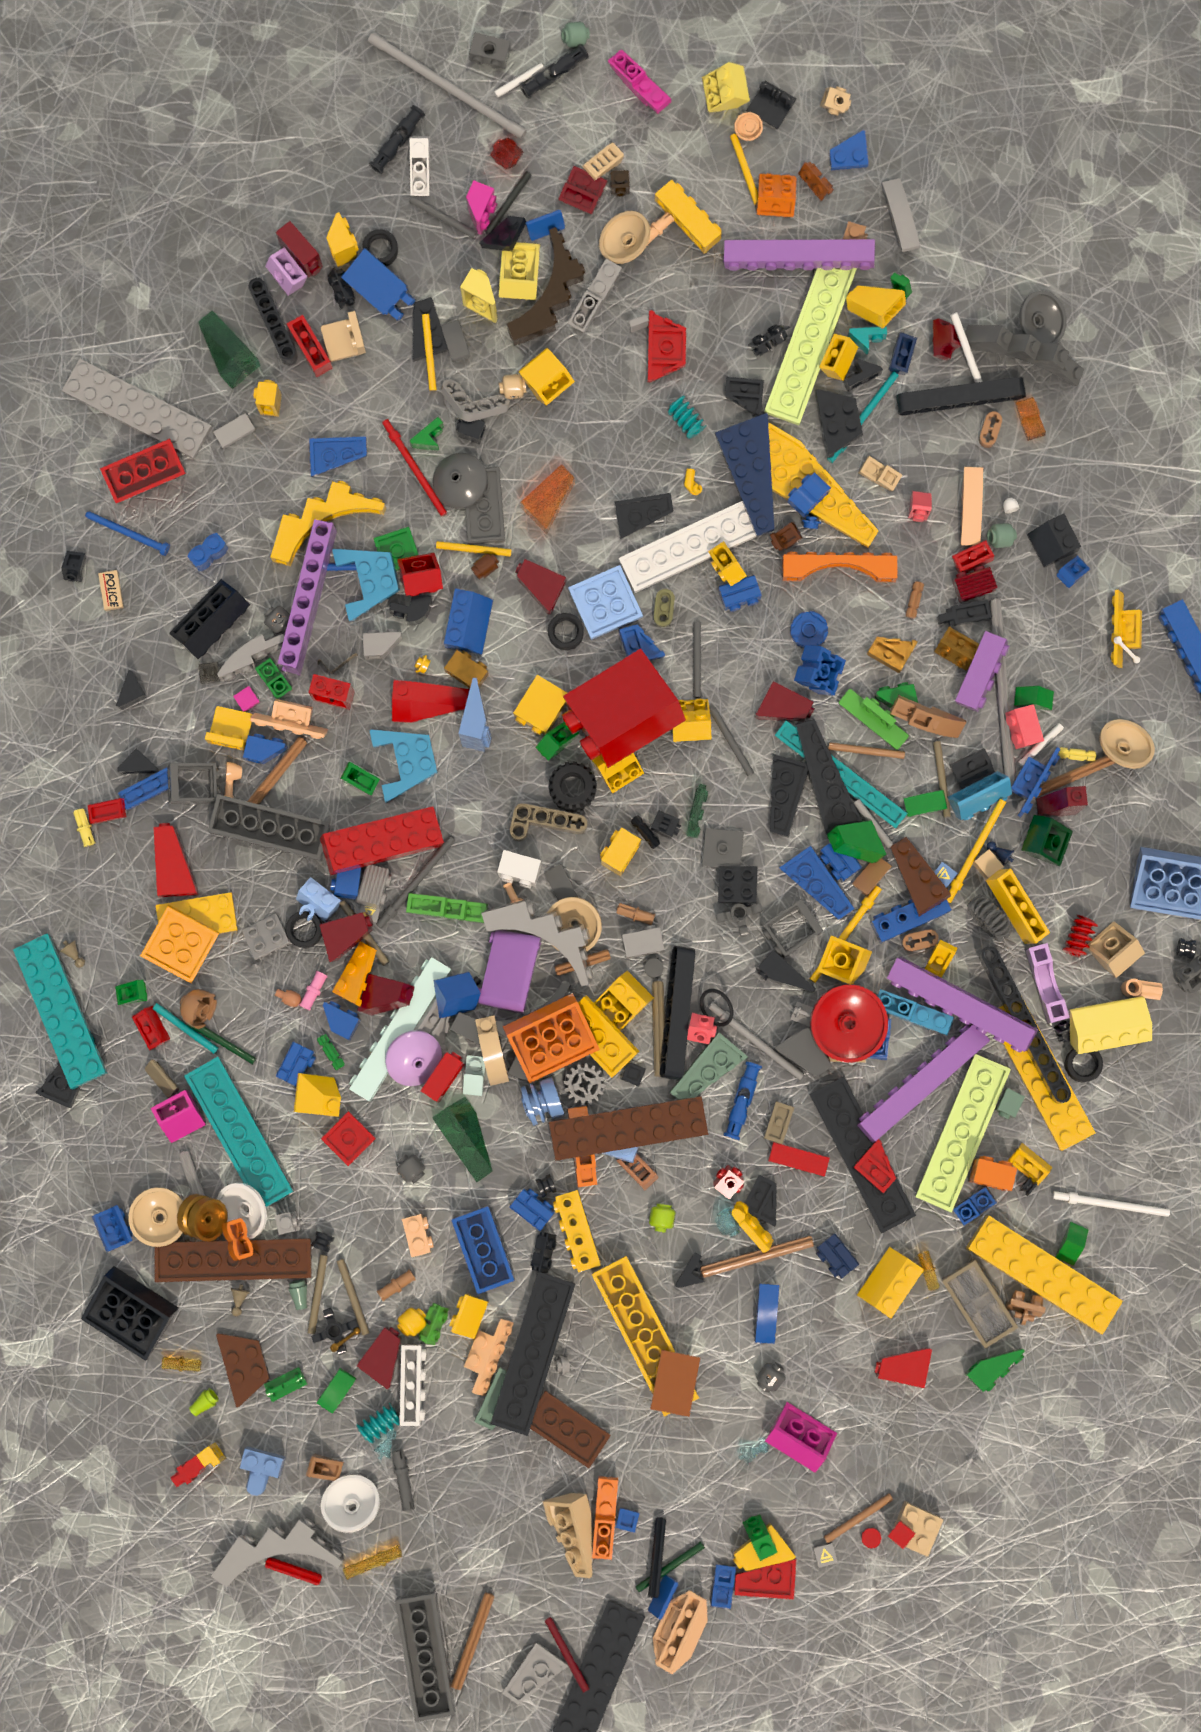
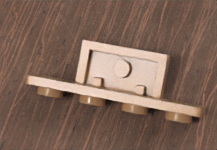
M279 699L274 701L272 716L254 713L250 718V721L255 722L258 726L268 725L273 726L276 730H291L294 734L302 735L304 733L315 739L324 738L328 732L326 728L310 725L313 707Z
M500 1319L494 1336L478 1330L464 1365L465 1368L479 1374L472 1393L485 1396L489 1390L491 1379L497 1370L498 1361L512 1332L513 1322Z

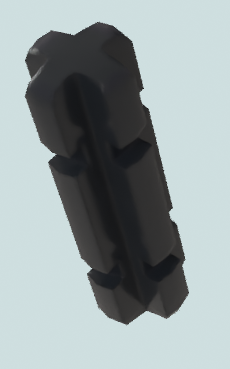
M639 815L635 816L631 820L633 826L637 827V831L645 841L649 842L648 844L652 849L657 848L660 845L658 838L654 837V833L646 823H643Z

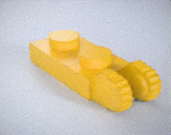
M741 1201L736 1202L731 1212L734 1219L763 1253L767 1252L774 1241L771 1234L765 1231L758 1219L748 1212L749 1207Z

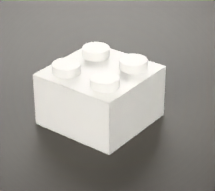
M503 850L497 873L503 882L512 884L515 881L519 882L521 887L531 889V886L536 887L542 863L541 860Z

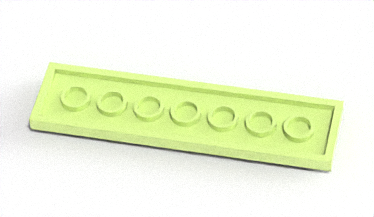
M977 1054L973 1056L917 1190L916 1198L952 1213L1006 1083L1010 1068Z

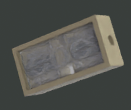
M975 1258L942 1278L943 1284L984 1348L989 1347L1018 1328L1016 1321Z

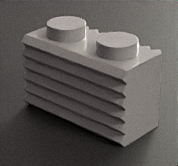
M374 865L366 866L357 896V904L380 909L381 904H385L387 894L384 892L386 886L390 887L392 880L389 869Z

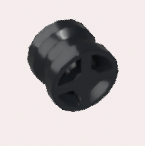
M1179 938L1176 950L1177 957L1187 956L1189 959H1193L1196 952V940L1186 941L1184 938Z
M550 1174L546 1175L543 1179H536L542 1197L547 1196V1193L557 1192Z
M316 1231V1239L312 1242L311 1246L329 1252V1245L334 1241V1237Z

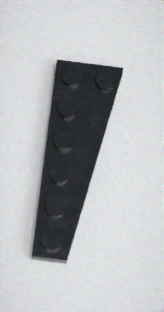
M815 719L795 724L825 834L827 835L840 825L862 822Z

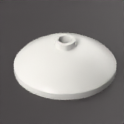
M237 1182L224 1187L220 1191L217 1200H220L227 1209V1222L241 1218L247 1227V1238L249 1240L255 1238L263 1231L267 1220L266 1206L262 1197L253 1187L245 1183Z
M347 1475L338 1478L328 1486L321 1500V1512L327 1524L337 1531L346 1533L356 1532L368 1526L376 1517L380 1506V1496L377 1488L369 1479L360 1475ZM352 1507H356L354 1511H350Z

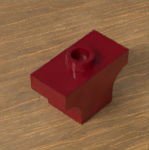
M938 318L933 320V355L942 360H949L953 351L962 346L954 325Z

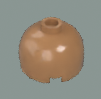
M202 989L192 990L183 996L180 1000V1015L184 1022L196 1029L203 1028L205 1026L203 1023L206 1019L211 1020L216 1010L217 1000L214 999L216 996Z

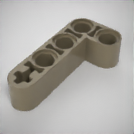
M521 803L514 809L510 826L511 837L515 841H523L528 835L529 825L573 834H583L587 830V820L582 815ZM520 809L528 811V815L524 818L519 817L517 813ZM545 813L547 815L546 820L538 821L536 819L537 814ZM562 816L566 821L563 825H557L555 819ZM569 818H572L571 823H578V820H580L584 826H580V829H577L575 824H570L569 828ZM517 827L523 828V835L515 836L513 833L514 829Z

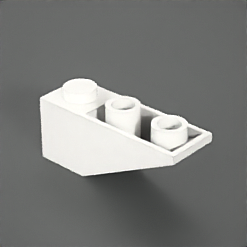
M411 136L410 193L411 196H429L430 136Z

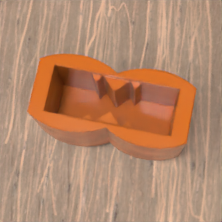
M238 1218L223 1223L222 1232L228 1241V1251L231 1258L236 1261L252 1256L253 1247L251 1241L247 1238L245 1222Z

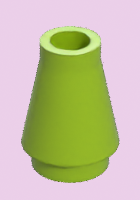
M212 1389L203 1390L196 1401L189 1407V1410L197 1417L202 1412L216 1406L219 1398Z

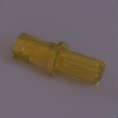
M925 1251L926 1260H924L923 1253H919L917 1256L919 1257L921 1267L924 1269L922 1273L924 1274L928 1290L933 1291L940 1286L935 1273L936 1267L934 1268L931 1260L930 1251Z
M164 1356L162 1359V1369L179 1370V1372L183 1370L201 1371V1360L184 1359L183 1356L180 1358Z

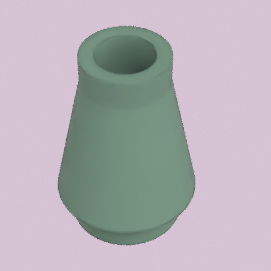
M305 1280L290 1282L288 1290L296 1310L306 1309L307 1284H305Z

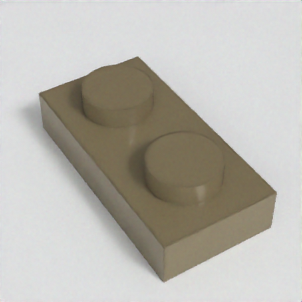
M775 1102L764 1139L783 1144L795 1107Z

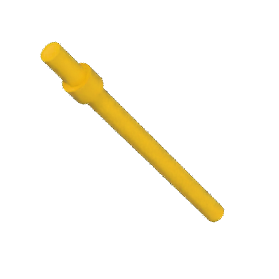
M999 799L959 874L951 882L949 890L951 897L947 899L949 903L953 901L957 891H960L964 885L962 882L1003 810L1006 801Z
M875 886L868 897L862 900L861 907L838 937L839 939L847 940L866 911L870 910L874 905V900L881 892V888ZM818 967L809 978L814 983L822 975V973L817 972Z

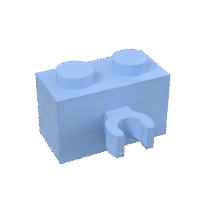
M311 877L299 889L296 900L304 905L300 908L299 914L301 915L304 911L310 914L307 917V921H310L315 914L324 922H327L338 910L341 902L340 899Z

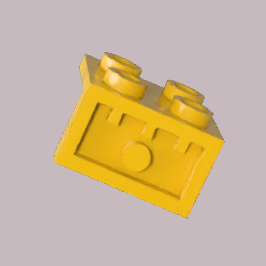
M217 706L210 733L206 732L205 740L210 744L244 751L252 725L250 718L253 714Z

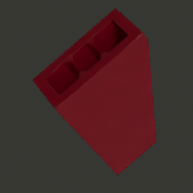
M524 559L523 563L518 564L515 571L517 580L544 611L551 615L566 584V577Z
M773 681L755 718L758 720L804 722L806 717L810 719L815 710L812 707L814 702Z
M368 912L320 924L329 962L338 961L372 931L373 920L371 915H368Z
M368 974L367 986L361 996L362 1003L360 1007L358 1006L357 1011L372 1016L409 1006L415 987L400 981Z
M385 1327L357 1364L359 1369L387 1390L392 1385L402 1340L399 1337L400 1332L393 1327Z

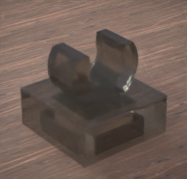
M218 662L198 664L201 684L220 682L217 675L219 672Z

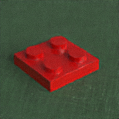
M348 1111L321 1140L347 1166H350L376 1138Z

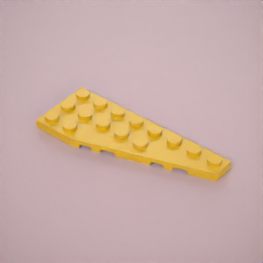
M768 423L772 491L788 500L790 498L788 494L795 487L798 489L802 486L801 481L808 474L811 476L815 472L831 489L811 510L810 514L869 548L878 533V529L865 514H862L855 506V503L849 499L831 475L816 461L817 459L808 452L801 441Z

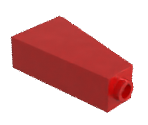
M161 823L159 827H153L157 896L164 898L199 895L176 828L170 826V823Z

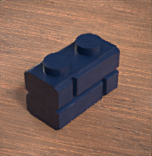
M835 1233L816 1247L818 1250L816 1255L822 1262L827 1261L830 1265L828 1270L835 1278L838 1276L842 1279L859 1265L858 1261Z

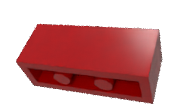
M301 315L287 323L290 334L316 378L333 369L328 356L304 316Z

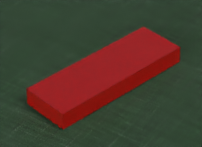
M773 1142L768 1161L825 1177L830 1158Z

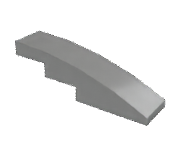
M900 178L882 182V189L887 200V208L892 218V226L901 251L905 252L920 248L915 223Z

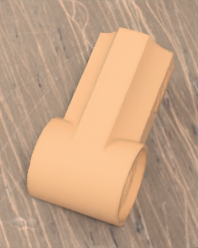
M1138 979L1126 980L1121 985V991L1127 997L1144 996L1147 999L1160 1000L1163 990L1162 983ZM1130 983L1135 985L1134 993L1128 989Z

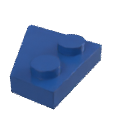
M865 130L829 151L831 170L868 167Z

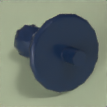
M993 841L987 843V850L994 851L1003 866L1008 861H1014L1011 858L1014 850L999 848Z

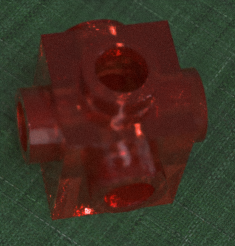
M507 137L502 140L499 139L494 143L490 156L495 159L498 165L507 170L516 166L524 151L517 146L514 140Z

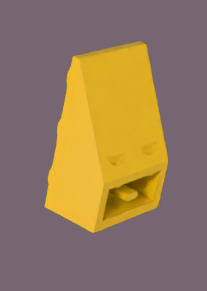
M627 970L594 1003L621 1031L654 997Z

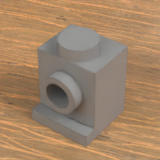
M296 1211L275 1216L279 1235L301 1230Z

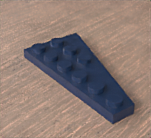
M768 413L715 432L716 439L756 537L772 532L775 529Z

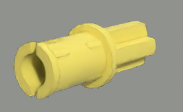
M84 809L73 811L78 826L77 831L80 832L83 846L88 847V845L96 844L90 829L92 826L88 823Z

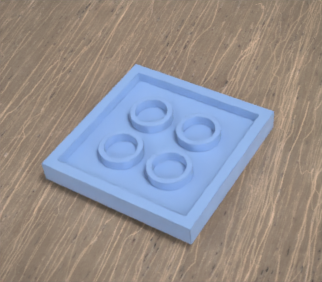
M620 565L568 587L591 640L643 618V614Z

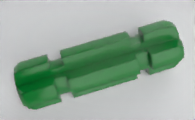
M324 1034L317 1039V1042L320 1046H323L322 1050L329 1061L333 1062L332 1066L334 1069L339 1070L345 1063L342 1058L339 1059L340 1055L333 1044L329 1043L330 1039Z

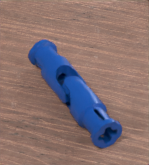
M747 1061L745 1063L744 1076L740 1079L735 1095V1105L730 1111L728 1118V1128L723 1136L740 1141L739 1134L742 1125H745L747 1118V1107L752 1102L757 1086L756 1079L759 1070L762 1069V1066ZM743 1089H749V1099L742 1095L739 1096Z

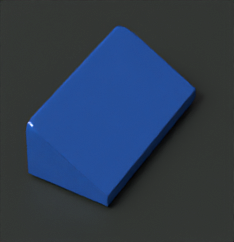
M561 210L526 222V230L531 241L549 235V230L555 227L557 231L565 229Z
M668 1575L662 1578L659 1597L653 1598L648 1608V1611L660 1620L663 1618L678 1586L676 1579Z

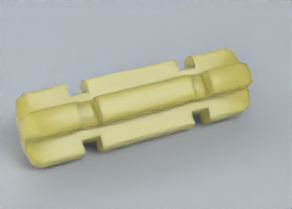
M1061 747L1058 752L1062 759L1068 758L1080 761L1086 759L1089 762H1093L1096 759V752L1090 750L1086 752V750L1072 748L1068 750Z

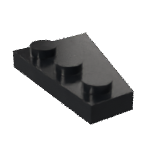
M432 297L414 302L413 362L426 358L422 323L423 314H429L433 356L449 351Z
M671 493L615 501L620 540L673 513Z

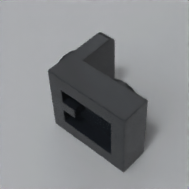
M66 551L61 567L64 580L82 582V570L86 560L85 553Z

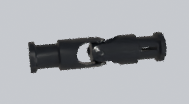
M581 44L577 45L575 50L561 56L556 64L548 65L532 76L529 82L521 84L520 89L524 96L529 100L531 95L551 85L562 74L574 69L576 64L583 59H588L589 55L586 49ZM548 70L549 75L554 79L549 80L545 78L544 72Z
M414 105L410 107L411 111L406 117L402 118L393 130L389 140L379 149V154L376 158L370 161L369 165L374 171L383 174V169L388 162H392L397 155L398 147H402L415 131L416 124L421 118L425 117V113L419 107ZM399 130L404 131L406 138L403 139L402 135L396 132Z

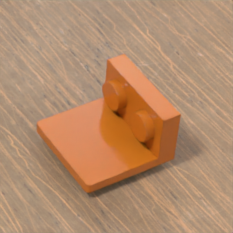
M770 173L759 174L757 215L794 217L796 176L773 175Z

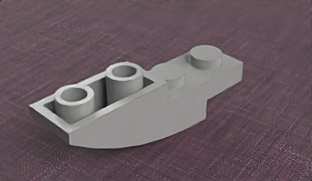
M605 259L588 291L586 290L568 321L569 325L583 333L587 330L614 288V283L620 275L622 267Z
M262 634L244 644L221 667L217 674L219 679L227 682L233 680L235 675L239 673L246 674L251 672L253 667H256L253 659L257 658L259 660L265 658L269 652L281 651L284 635L281 634L266 641Z

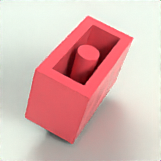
M1034 704L1005 713L1015 749L1044 741Z

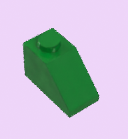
M565 722L549 731L535 748L549 761L579 735V732L572 734Z

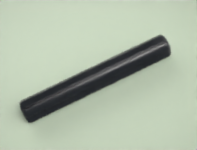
M656 1517L648 1591L650 1598H658L660 1592L666 1519L662 1517Z

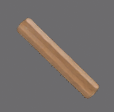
M606 949L588 955V960H586L587 966L610 960L609 951ZM570 962L555 966L557 976L575 971Z

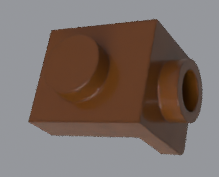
M794 522L789 523L778 532L770 534L772 545L779 551H785L803 539Z

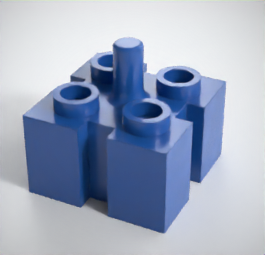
M805 645L801 657L803 665L798 666L794 681L803 686H808L810 690L817 694L835 696L839 683L836 679L838 674H842L846 660L838 655L831 654V651L822 646Z

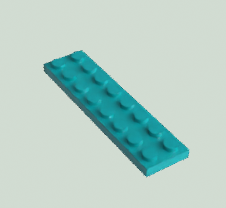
M47 933L13 949L70 1089H75L107 1074V1070L50 934Z
M216 1057L184 1075L243 1183L250 1185L260 1194L266 1207L294 1192L221 1059Z

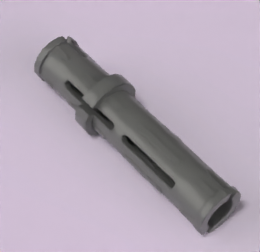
M404 1449L392 1451L391 1454L395 1468L393 1473L396 1474L402 1511L415 1509L408 1477L409 1467L406 1466Z

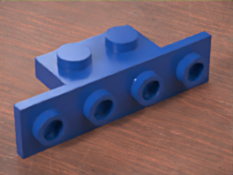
M1057 747L1046 765L1031 757L1027 758L1011 786L1012 792L1026 799L1017 816L1021 817L1024 813H1029L1033 806L1030 803L1032 798L1038 797L1042 790L1039 787L1042 781L1046 782L1051 774L1048 771L1051 765L1055 766L1060 758L1057 755L1060 748Z

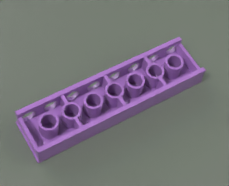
M314 519L278 664L283 665L282 671L297 674L298 676L301 675L327 573V566L337 534L333 522L328 523Z

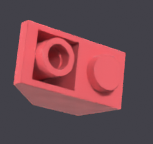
M913 491L910 497L908 518H913L912 520L916 522H923L928 519L932 509V493Z

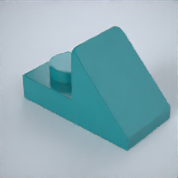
M887 327L849 328L848 337L867 355L869 352V341L879 343L885 340L887 336Z

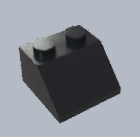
M1064 513L1048 520L1027 534L1044 568L1078 552L1081 548Z

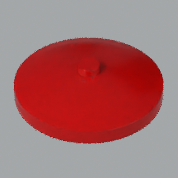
M849 984L836 986L825 992L814 1005L810 1018L811 1034L818 1048L830 1058L847 1063L859 1062L872 1056L882 1046L888 1031L887 1012L881 1000L867 988Z

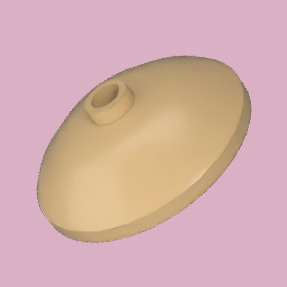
M635 211L622 212L613 217L606 224L600 236L599 246L602 255L615 264L628 263L637 258L644 251L650 239L651 229L648 220L642 214Z
M1122 719L1108 722L1100 732V744L1103 751L1113 762L1120 766L1132 769L1142 768L1154 756L1155 747L1152 738L1141 726L1134 722Z
M578 897L563 898L553 904L547 913L556 911L557 916L560 915L563 924L561 930L573 927L572 921L574 920L578 922V925L583 924L584 928L588 929L590 939L585 946H582V949L590 950L599 940L602 931L601 917L597 909L587 900Z
M165 1188L148 1189L138 1195L129 1210V1225L134 1236L142 1243L153 1247H162L175 1242L183 1234L177 1224V1213L183 1202L181 1197ZM160 1213L164 1216L162 1221H159L157 1219V1216Z

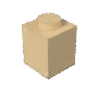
M990 849L973 862L974 867L985 880L998 870L1004 868Z

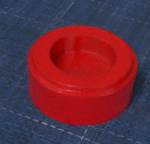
M872 1527L866 1528L861 1534L862 1543L867 1548H876L881 1543L880 1532Z

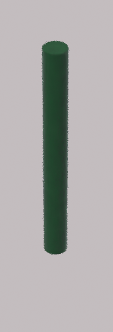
M190 1026L253 1065L255 1063L256 1057L205 1026L200 1029Z
M700 1541L662 1567L661 1578L705 1548ZM650 1576L635 1586L639 1593L649 1587Z

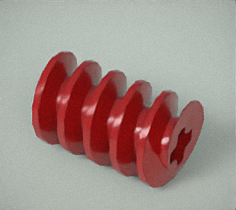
M1076 915L1079 919H1074L1073 923L1076 926H1072L1070 929L1073 933L1068 934V938L1071 940L1065 941V945L1068 947H1064L1062 951L1080 958V955H1087L1083 948H1090L1086 941L1093 940L1088 935L1095 934L1091 927H1098V924L1087 917Z

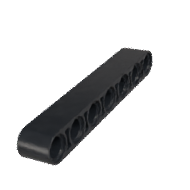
M1013 377L897 394L895 397L898 415L905 416L1020 400L1026 397L1023 377Z
M674 946L672 949L660 1061L661 1078L681 1080L684 1074L695 964L694 948Z

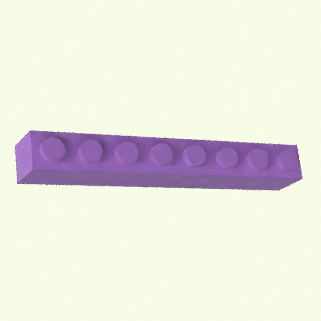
M875 239L725 240L724 265L725 269L732 271L739 270V268H747L751 271L758 268H765L771 271L777 268H784L785 270H794L795 268H803L804 270H813L814 268H822L823 270H832L833 268L869 270L870 268H875Z
M903 957L896 959L887 979L891 980L893 986L898 988L904 987L908 989L910 995L925 998L927 1004L942 1007L944 1013L951 1016L952 1014L960 1017L959 1020L967 1025L972 1023L977 1026L976 1029L978 1031L994 1035L993 1038L998 1042L1011 1044V1048L1017 1052L1027 1051L1038 1031L1037 1028Z
M966 1024L959 1031L961 1035L957 1038L954 1036L945 1043L947 1047L942 1051L940 1049L935 1051L931 1055L933 1059L929 1063L924 1061L916 1068L918 1072L914 1076L909 1074L902 1080L904 1084L899 1089L896 1086L888 1093L889 1098L885 1101L881 1099L873 1106L875 1108L873 1112L869 1114L867 1111L859 1118L861 1122L857 1126L872 1143L877 1141L983 1048L990 1039L984 1033L976 1029L977 1026Z

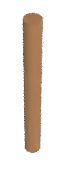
M829 742L828 746L829 750L899 759H904L905 751Z
M890 1493L825 1535L826 1542L830 1543L893 1501Z

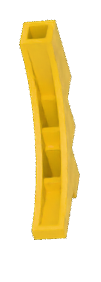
M332 481L326 503L321 498H308L302 519L295 514H289V516L283 514L271 554L272 561L291 566L297 551L311 534L314 519L328 522L337 517L352 513L384 515L386 510L385 503H382L381 499L374 497L372 499L364 498L365 496L360 493L351 494L352 489L348 486V483Z

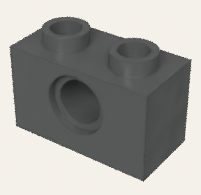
M474 32L469 50L470 61L478 65H490L494 69H506L511 51V43L509 40ZM492 50L494 53L488 55L485 52Z

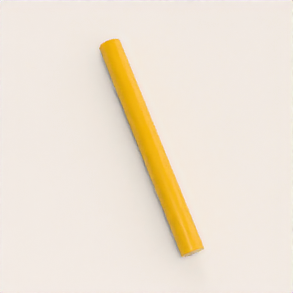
M733 134L730 138L753 203L757 205L758 192L738 136Z
M423 314L422 323L429 391H434L437 388L429 314Z
M436 542V549L482 554L493 553L494 555L510 557L512 554V549Z

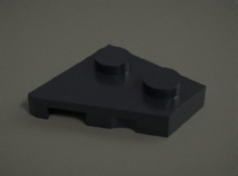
M727 377L725 398L755 416H760L764 380Z

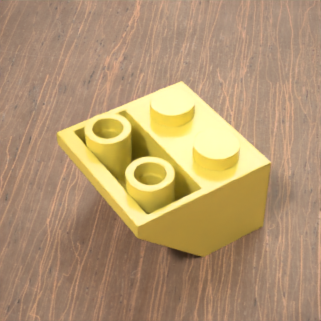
M728 62L702 77L708 112L736 109L750 101L744 66Z

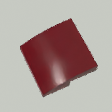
M573 166L558 200L592 215L608 180L601 177L594 180L587 171Z

